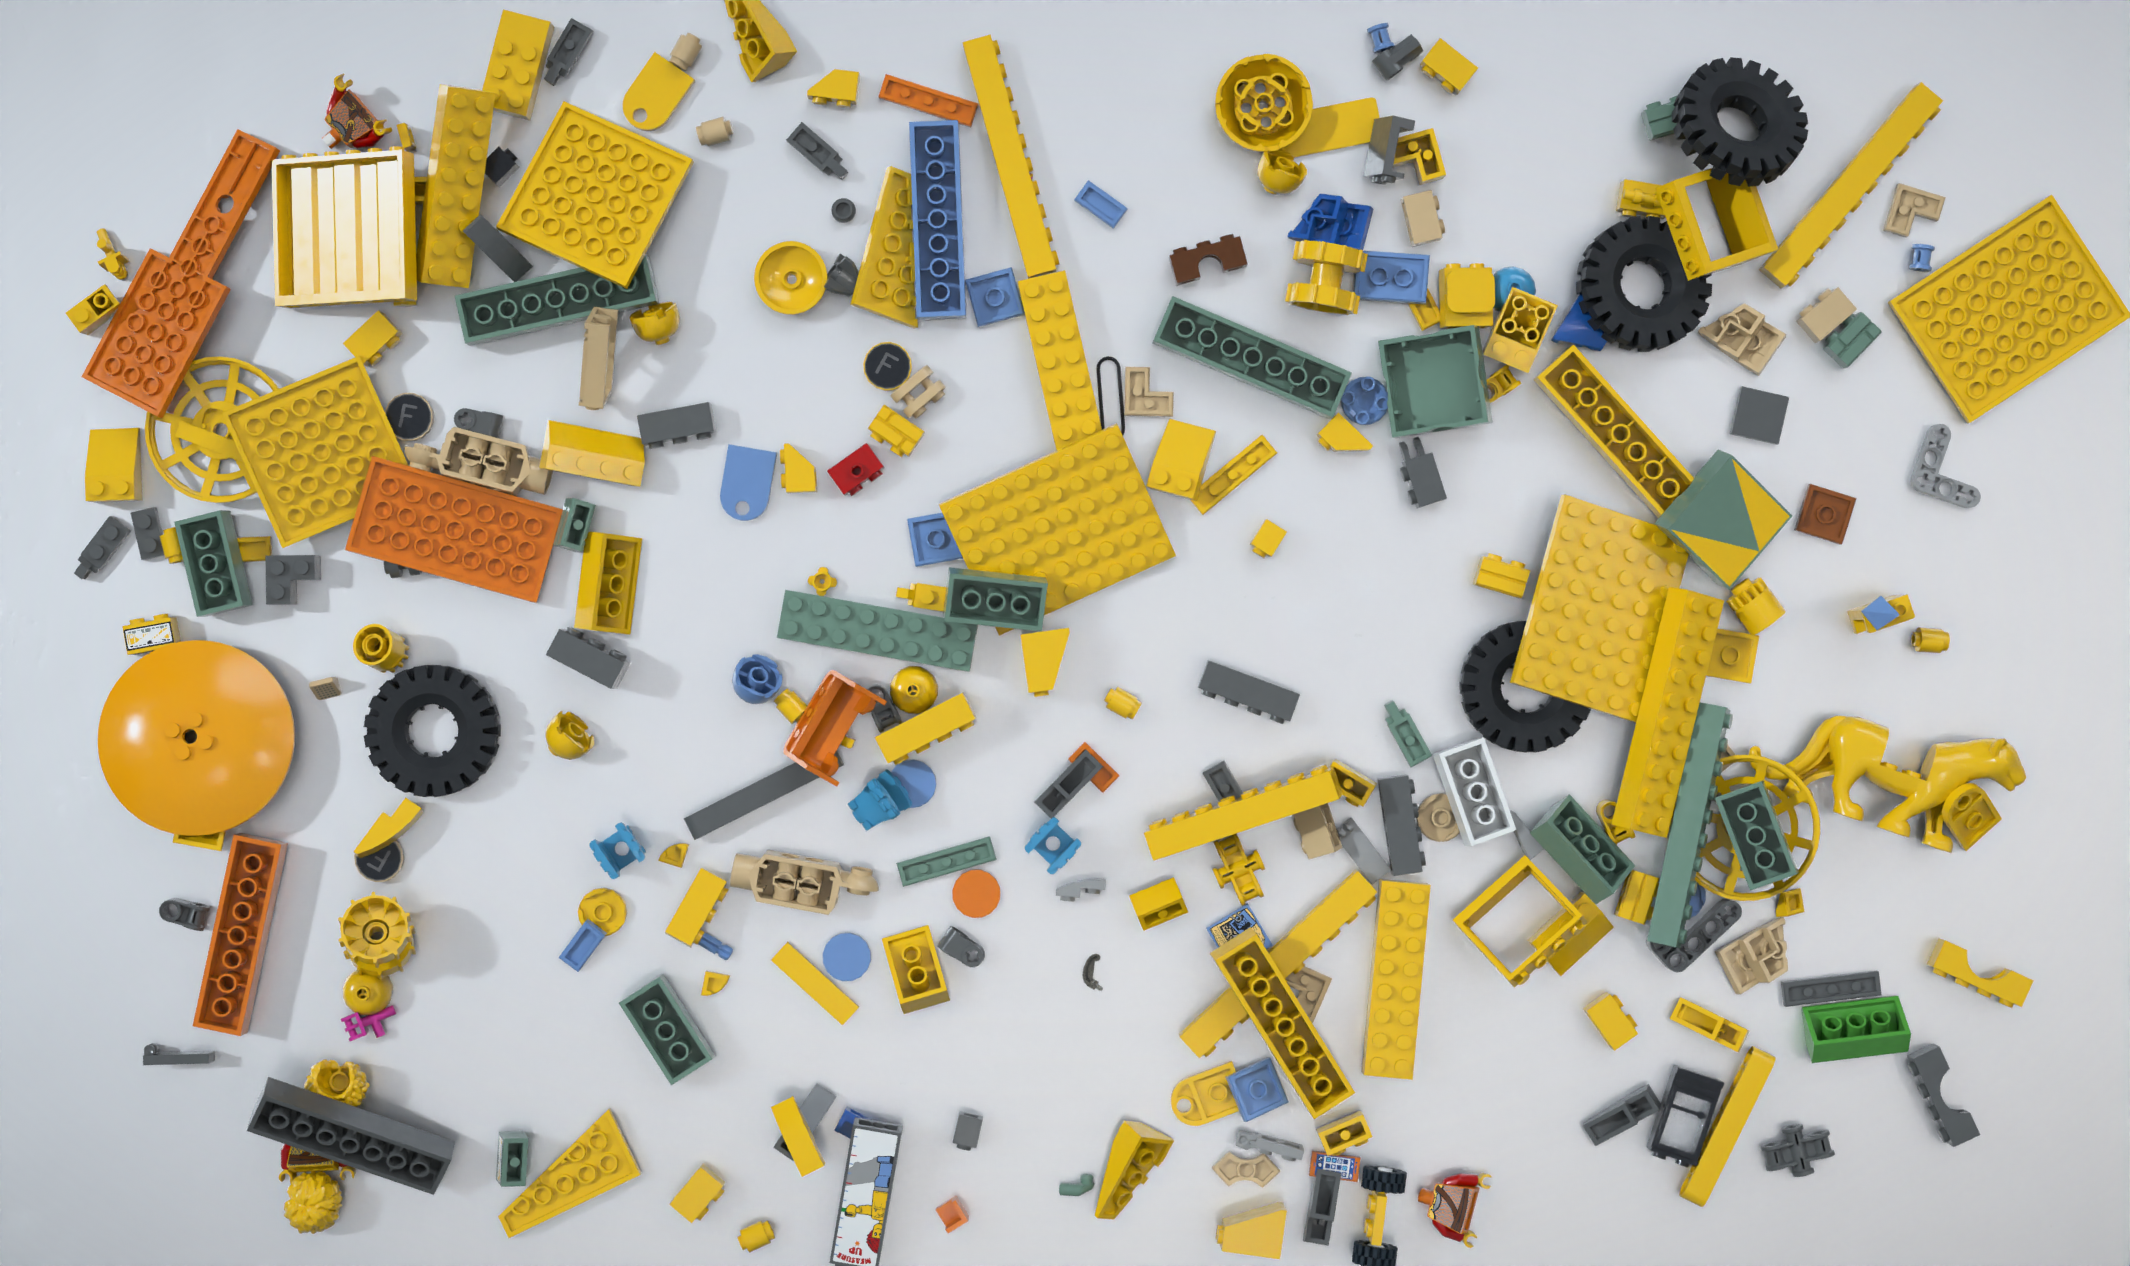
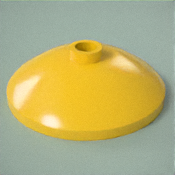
M786 241L773 245L762 254L755 268L754 282L759 297L769 308L782 314L795 315L810 310L821 300L826 290L824 285L828 275L824 261L813 248L801 242ZM796 276L797 281L794 284L788 283V278Z

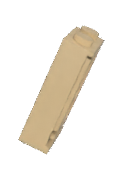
M594 307L585 322L584 329L587 330L584 333L586 338L583 345L579 406H585L588 410L603 409L612 393L618 310Z

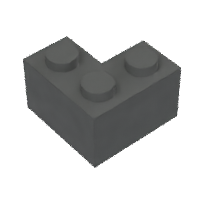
M319 555L265 556L266 605H297V580H321V556Z

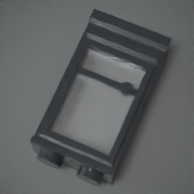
M1675 1064L1673 1065L1661 1101V1107L1657 1113L1646 1146L1652 1151V1156L1666 1160L1667 1156L1674 1158V1163L1684 1167H1689V1164L1697 1166L1703 1143L1724 1086L1723 1081L1704 1076L1695 1071L1683 1069Z

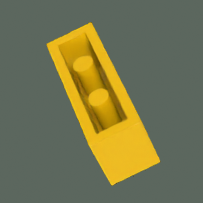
M701 868L668 925L665 934L690 948L693 943L698 945L705 933L701 930L705 922L710 924L717 912L713 909L717 901L722 902L729 890L725 888L727 882Z

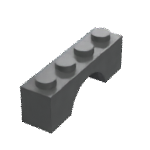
M1931 1044L1907 1055L1910 1063H1907L1908 1069L1913 1077H1917L1920 1083L1917 1088L1923 1099L1927 1098L1930 1107L1927 1109L1931 1118L1934 1121L1937 1120L1940 1126L1938 1133L1942 1141L1956 1147L1979 1136V1130L1971 1113L1964 1109H1951L1942 1099L1940 1092L1941 1081L1950 1068L1940 1046Z

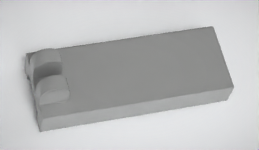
M1352 818L1337 828L1342 846L1372 885L1391 871L1390 867Z

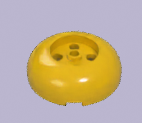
M1263 54L1245 57L1227 70L1218 85L1215 108L1220 126L1233 142L1251 151L1264 152L1266 150L1267 152H1272L1290 145L1304 132L1311 118L1313 101L1309 82L1295 64L1277 55ZM1261 83L1265 86L1263 93L1256 92L1255 86ZM1276 98H1283L1285 105L1277 107L1275 105ZM1265 102L1267 108L1260 109L1259 103ZM1244 103L1250 104L1251 111L1249 113L1242 112L1241 106ZM1268 117L1271 120V125L1269 127L1262 126V118Z

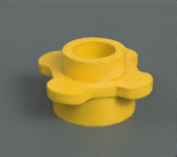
M820 567L818 573L814 576H809L808 584L817 590L816 593L819 596H824L829 588L837 585V580L829 575L826 567ZM821 579H824V584L820 583Z

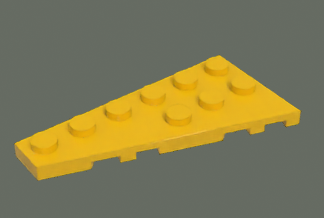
M889 166L886 168L850 305L915 329L918 328V319L915 316L914 242L912 240L911 174Z
M609 1108L498 1216L508 1238L641 1175V1171L611 1109Z

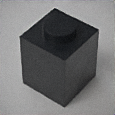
M498 146L487 157L485 174L500 187L519 168L515 163L518 158L508 148L503 151Z

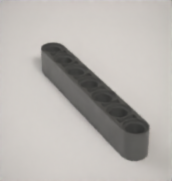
M836 751L834 755L838 758V764L841 767L844 763ZM795 762L684 818V821L694 840L804 786L819 778V776Z

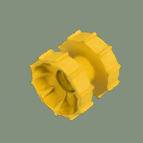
M1296 241L1293 260L1312 266L1309 284L1299 282L1288 283L1285 302L1308 310L1345 315L1357 314L1360 296L1356 295L1355 292L1340 289L1343 272H1365L1368 254L1364 253L1363 250L1324 241Z
M372 892L371 896L363 897L357 901L351 900L352 905L346 910L342 918H338L341 926V938L338 941L341 947H346V950L343 952L345 958L351 960L357 968L359 975L365 973L370 976H378L380 980H383V976L391 975L399 970L403 972V967L409 961L411 955L416 954L413 941L415 929L413 925L409 926L411 921L410 913L404 912L398 904L396 897L390 899L385 896L376 895L375 892ZM376 932L384 934L379 940L371 939L372 935Z

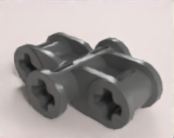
M1803 1124L1783 1127L1781 1130L1786 1136L1785 1140L1761 1146V1150L1765 1152L1768 1164L1766 1170L1777 1171L1793 1166V1177L1813 1174L1814 1168L1810 1166V1161L1829 1158L1835 1155L1828 1138L1830 1135L1829 1130H1819L1803 1135Z

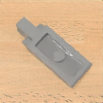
M1239 1130L1236 1138V1146L1248 1150L1251 1147L1258 1148L1260 1153L1272 1155L1273 1152L1282 1155L1281 1157L1288 1161L1302 1160L1304 1148L1301 1144L1261 1133L1254 1134Z

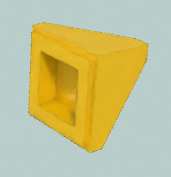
M1801 888L1780 893L1776 917H1787L1805 912Z

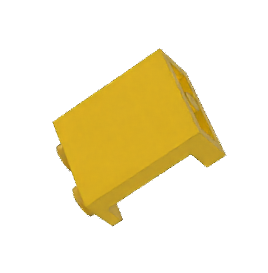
M1908 594L1892 595L1884 598L1899 613V616L1879 630L1915 618ZM1869 604L1847 611L1855 634L1864 631L1868 633L1879 631L1872 626L1861 612Z

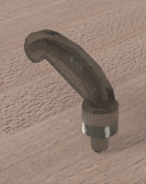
M1093 954L1087 959L1083 967V981L1091 989L1094 990L1096 988L1102 991L1103 987L1093 978L1095 961L1100 960V955Z

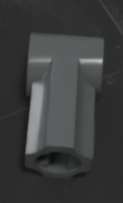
M1411 34L1392 49L1388 48L1372 62L1384 79L1388 81L1399 73L1403 66L1419 56L1424 50L1419 41Z

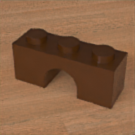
M1234 234L1220 237V242L1211 244L1210 240L1197 243V248L1187 250V247H1181L1173 250V254L1169 255V261L1176 286L1200 280L1201 276L1198 265L1204 258L1216 259L1220 263L1223 273L1247 267L1248 263L1240 236L1234 237Z

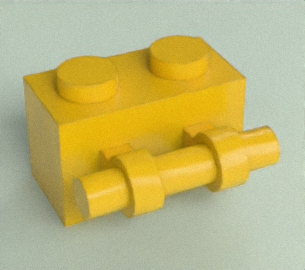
M1624 179L1620 182L1616 211L1622 212V216L1630 218L1637 215L1660 217V219L1666 218L1655 189L1662 185Z

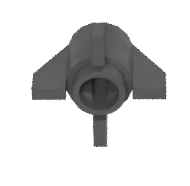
M840 253L827 274L824 288L831 293L850 297L854 292L859 274L855 263Z

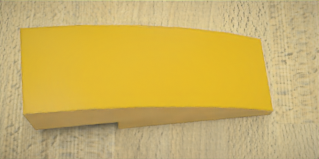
M405 798L391 817L382 812L353 851L355 855L363 858L393 843L424 813L422 808Z
M1682 997L1679 998L1670 1017L1671 1020L1736 1052H1740L1749 1033V1030Z
M794 1096L772 1106L771 1109L801 1176L803 1177L823 1167L825 1161Z

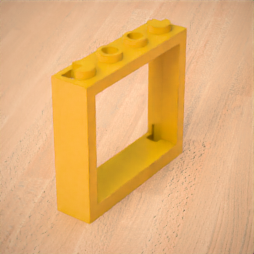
M1526 855L1453 919L1458 928L1514 988L1518 984H1524L1529 979V974L1536 968L1543 967L1547 963L1548 957L1554 952L1561 951L1566 946V941L1573 935L1577 936L1580 934L1587 923L1584 916ZM1532 874L1573 918L1511 973L1470 928L1525 878Z

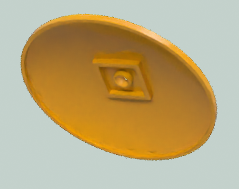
M191 640L169 644L150 652L136 661L123 673L109 693L98 727V753L101 768L108 785L121 804L138 819L154 828L186 836H203L224 832L243 824L258 814L269 804L282 786L288 774L295 747V727L292 710L285 692L274 675L262 663L246 652L230 645L206 640ZM189 730H194L197 733V739L194 743L189 744L185 740V734Z

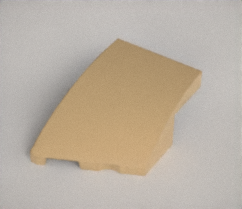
M1745 303L1735 308L1733 312L1724 314L1717 321L1698 330V333L1713 346L1758 376L1786 338L1784 332L1765 322L1764 314Z
M1784 917L1766 923L1715 951L1736 994L1744 993L1759 982L1770 983L1788 971V961L1786 958L1787 943L1784 940L1783 934Z

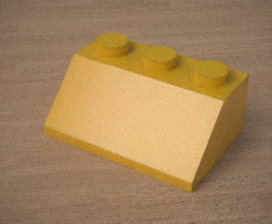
M1581 891L1570 902L1586 919L1585 928L1577 936L1573 935L1567 940L1566 946L1561 951L1554 952L1548 957V964L1559 976H1562L1614 928L1595 903ZM1562 908L1527 941L1537 951L1573 917Z

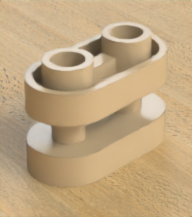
M928 365L920 369L890 395L896 404L903 399L908 405L903 410L908 418L914 416L917 419L927 410L924 406L930 401L936 403L945 395L943 390L946 386L941 380L933 383L929 379L934 372ZM922 384L926 391L914 399L910 393Z

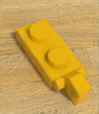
M911 583L910 589L897 587L896 597L908 599V605L913 607L944 611L946 587Z

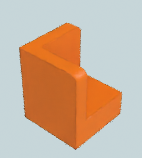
M957 1196L936 1208V1212L946 1226L945 1230L947 1233L952 1232L969 1220V1215Z

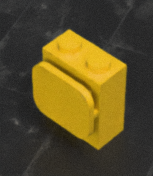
M1458 263L1446 264V268L1439 270L1440 329H1452L1476 325L1479 328L1492 327L1493 307L1495 305V279L1492 274V267L1484 268L1483 263L1470 264V268H1461V264Z

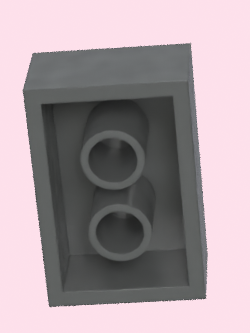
M573 627L558 630L546 653L547 656L610 689L618 688L631 663L626 660L627 655L615 649L610 651L604 649V643L594 638H589V640L583 638L584 633Z

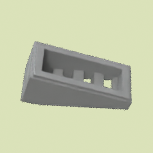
M1511 810L1510 813L1516 830L1513 832L1524 855L1531 860L1544 848L1530 834L1531 831L1516 813Z

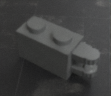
M1418 436L1413 438V444L1418 454L1416 458H1410L1408 446L1404 441L1399 443L1404 460L1400 472L1404 482L1408 481L1411 490L1407 491L1411 505L1415 504L1416 508L1447 499L1433 453L1425 454Z

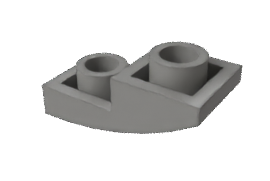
M1084 879L1068 883L1056 889V896H1060L1062 901L1074 902L1075 897L1080 898L1081 888H1086L1085 893L1100 894V890H1105L1106 879Z

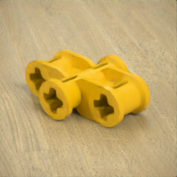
M1233 834L1231 837L1220 842L1214 841L1217 852L1224 864V867L1212 869L1220 888L1222 889L1225 884L1232 882L1242 906L1245 905L1246 901L1255 897H1264L1253 873L1259 869L1265 870L1257 849L1253 851V854L1246 856L1237 834Z

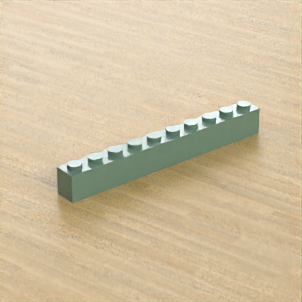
M1699 703L1647 941L1680 949L1681 944H1685L1687 939L1685 924L1686 920H1690L1693 907L1690 905L1691 896H1695L1697 891L1696 872H1700L1702 867L1701 848H1705L1707 844L1708 834H1705L1706 825L1710 824L1712 820L1713 810H1710L1711 801L1715 800L1717 796L1718 786H1715L1716 777H1720L1722 772L1721 753L1726 751L1728 739L1725 738L1727 728H1731L1733 715L1730 714L1731 710L1727 707Z

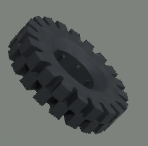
M1730 57L1727 63H1725L1723 58L1712 60L1709 66L1705 63L1691 75L1676 97L1673 105L1675 108L1672 111V122L1677 123L1673 131L1676 140L1686 139L1681 145V149L1687 157L1694 153L1699 154L1693 164L1703 171L1709 163L1713 165L1709 176L1721 181L1725 174L1728 173V184L1741 186L1744 180H1746L1748 187L1759 186L1763 180L1767 184L1776 180L1779 175L1782 176L1800 154L1808 136V130L1805 129L1808 124L1806 112H1799L1804 106L1799 95L1788 98L1794 88L1786 80L1778 85L1774 84L1779 75L1778 73L1768 68L1762 76L1759 74L1761 63L1749 60L1743 68L1742 58ZM1727 107L1745 112L1756 123L1759 136L1753 141H1744L1731 136L1721 126L1717 113L1721 108Z
M1641 216L1628 218L1624 222L1620 221L1602 232L1594 239L1593 243L1588 245L1583 253L1585 259L1578 265L1577 275H1581V280L1576 282V294L1583 295L1584 300L1579 302L1582 313L1589 312L1592 317L1587 322L1594 331L1600 328L1604 332L1601 337L1611 344L1617 341L1619 342V348L1628 351L1637 348L1638 352H1650L1656 348L1657 350L1665 348L1687 336V333L1693 331L1701 322L1699 318L1706 314L1709 303L1705 302V300L1712 296V284L1706 283V278L1712 276V274L1688 281L1667 221L1660 223V217L1647 216L1644 219H1641ZM1633 261H1642L1646 265H1652L1663 279V298L1659 305L1651 306L1652 309H1642L1639 305H1633L1627 300L1626 295L1622 291L1621 279L1623 278V269L1626 265H1632Z
M1517 621L1503 624L1489 631L1471 648L1468 653L1469 657L1463 663L1461 670L1462 681L1459 682L1460 694H1462L1463 699L1461 703L1465 714H1468L1470 718V723L1476 731H1479L1491 743L1517 752L1546 751L1548 748L1563 744L1568 737H1573L1581 728L1580 724L1582 721H1586L1591 709L1553 696H1549L1544 705L1540 704L1538 710L1525 713V709H1521V712H1518L1507 704L1509 700L1504 699L1501 691V684L1504 685L1502 678L1509 667L1510 669L1514 668L1513 664L1516 662L1526 621Z
M441 665L416 666L412 669L403 670L394 675L393 679L387 680L379 688L380 692L378 695L373 696L368 706L371 708L369 715H365L364 727H367V735H364L365 748L369 747L371 755L368 757L373 766H377L381 771L379 774L387 782L395 784V788L420 797L450 795L462 791V789L478 781V778L485 774L492 763L490 762L496 756L499 744H497L498 737L501 736V724H498L497 716H499L497 706L492 704L490 700L492 696L487 689L481 687L478 684V680L470 674H465L460 669L451 666ZM429 704L439 705V709L444 707L449 710L454 716L453 721H456L458 725V737H454L456 740L454 746L448 752L443 751V755L439 757H430L428 752H424V754L419 752L412 744L414 740H410L409 725L413 723L411 722L413 715L419 709L421 711L425 710L424 706Z

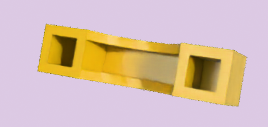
M1938 938L1927 962V965L1934 968L1933 973L1944 978L1949 974L1956 978L1955 983L1966 988L1971 984L1978 988L1977 993L1988 998L1993 994L2000 998L1999 1003L2010 1008L2014 1004L2020 1007L2023 1006L2034 981L2006 968L1992 977H1978L1968 964L1967 950Z

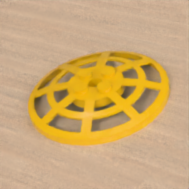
M221 356L194 360L183 379L190 391L179 401L174 413H165L161 419L147 411L145 439L149 456L164 480L186 496L200 501L225 503L245 499L257 493L243 462L235 460L240 468L237 472L217 474L221 460L232 458L194 443L183 449L180 439L175 436L181 420L215 434L216 427L219 424L227 426L222 412L237 407L234 404L237 390L245 393L252 400L260 397L251 388L238 383L240 368L260 377L273 391L280 389L266 373L250 363ZM210 365H230L228 380H211L198 384L190 372ZM227 387L224 401L210 402L204 393L208 389ZM195 397L202 408L196 413L194 419L181 416L187 404ZM156 420L171 424L170 434L175 454L162 460L156 444ZM228 429V432L224 437L233 440L232 435ZM199 451L210 457L208 470L204 471L197 467L188 457ZM182 462L191 472L205 478L201 492L182 484L171 474L168 468ZM244 476L250 489L233 495H211L215 481H231Z
M1734 755L1721 758L1720 762L1723 765L1736 762L1758 763L1755 777L1741 776L1724 780L1722 775L1720 777L1717 776L1715 785L1718 786L1717 794L1720 792L1724 795L1731 792L1729 787L1733 785L1754 784L1764 780L1766 788L1782 801L1774 806L1777 816L1785 811L1789 813L1791 833H1784L1791 853L1795 846L1807 849L1809 852L1798 869L1799 873L1791 876L1785 882L1783 880L1773 882L1774 888L1756 893L1734 892L1737 878H1745L1743 871L1740 870L1741 866L1721 813H1713L1711 823L1716 824L1718 838L1707 843L1705 848H1701L1700 857H1705L1716 869L1728 874L1724 889L1706 880L1699 872H1696L1695 881L1708 891L1727 899L1756 901L1770 898L1794 885L1806 873L1814 860L1820 839V817L1816 802L1802 779L1777 761L1756 755ZM1768 766L1787 775L1799 787L1801 792L1788 798L1779 787L1766 781L1765 776ZM1805 800L1809 804L1813 819L1812 840L1798 837V819L1794 806ZM1724 846L1734 854L1731 866L1728 867L1718 861L1711 852Z

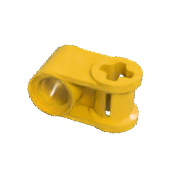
M1507 364L1487 379V386L1491 391L1490 403L1502 395H1506L1521 384L1520 380L1517 381L1510 372V366Z
M1605 799L1599 802L1596 807V813L1604 828V832L1616 845L1629 837L1631 839L1635 838L1633 830L1611 825L1614 814L1608 818L1604 816L1605 807L1612 805L1615 812L1617 804L1612 800Z

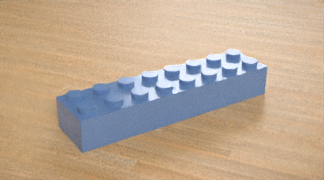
M958 120L909 122L917 319L966 318Z

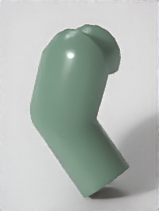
M1083 1174L1080 1177L1081 1182L1077 1184L1061 1183L1059 1194L1064 1196L1083 1195L1093 1189L1095 1184L1093 1176L1091 1174Z

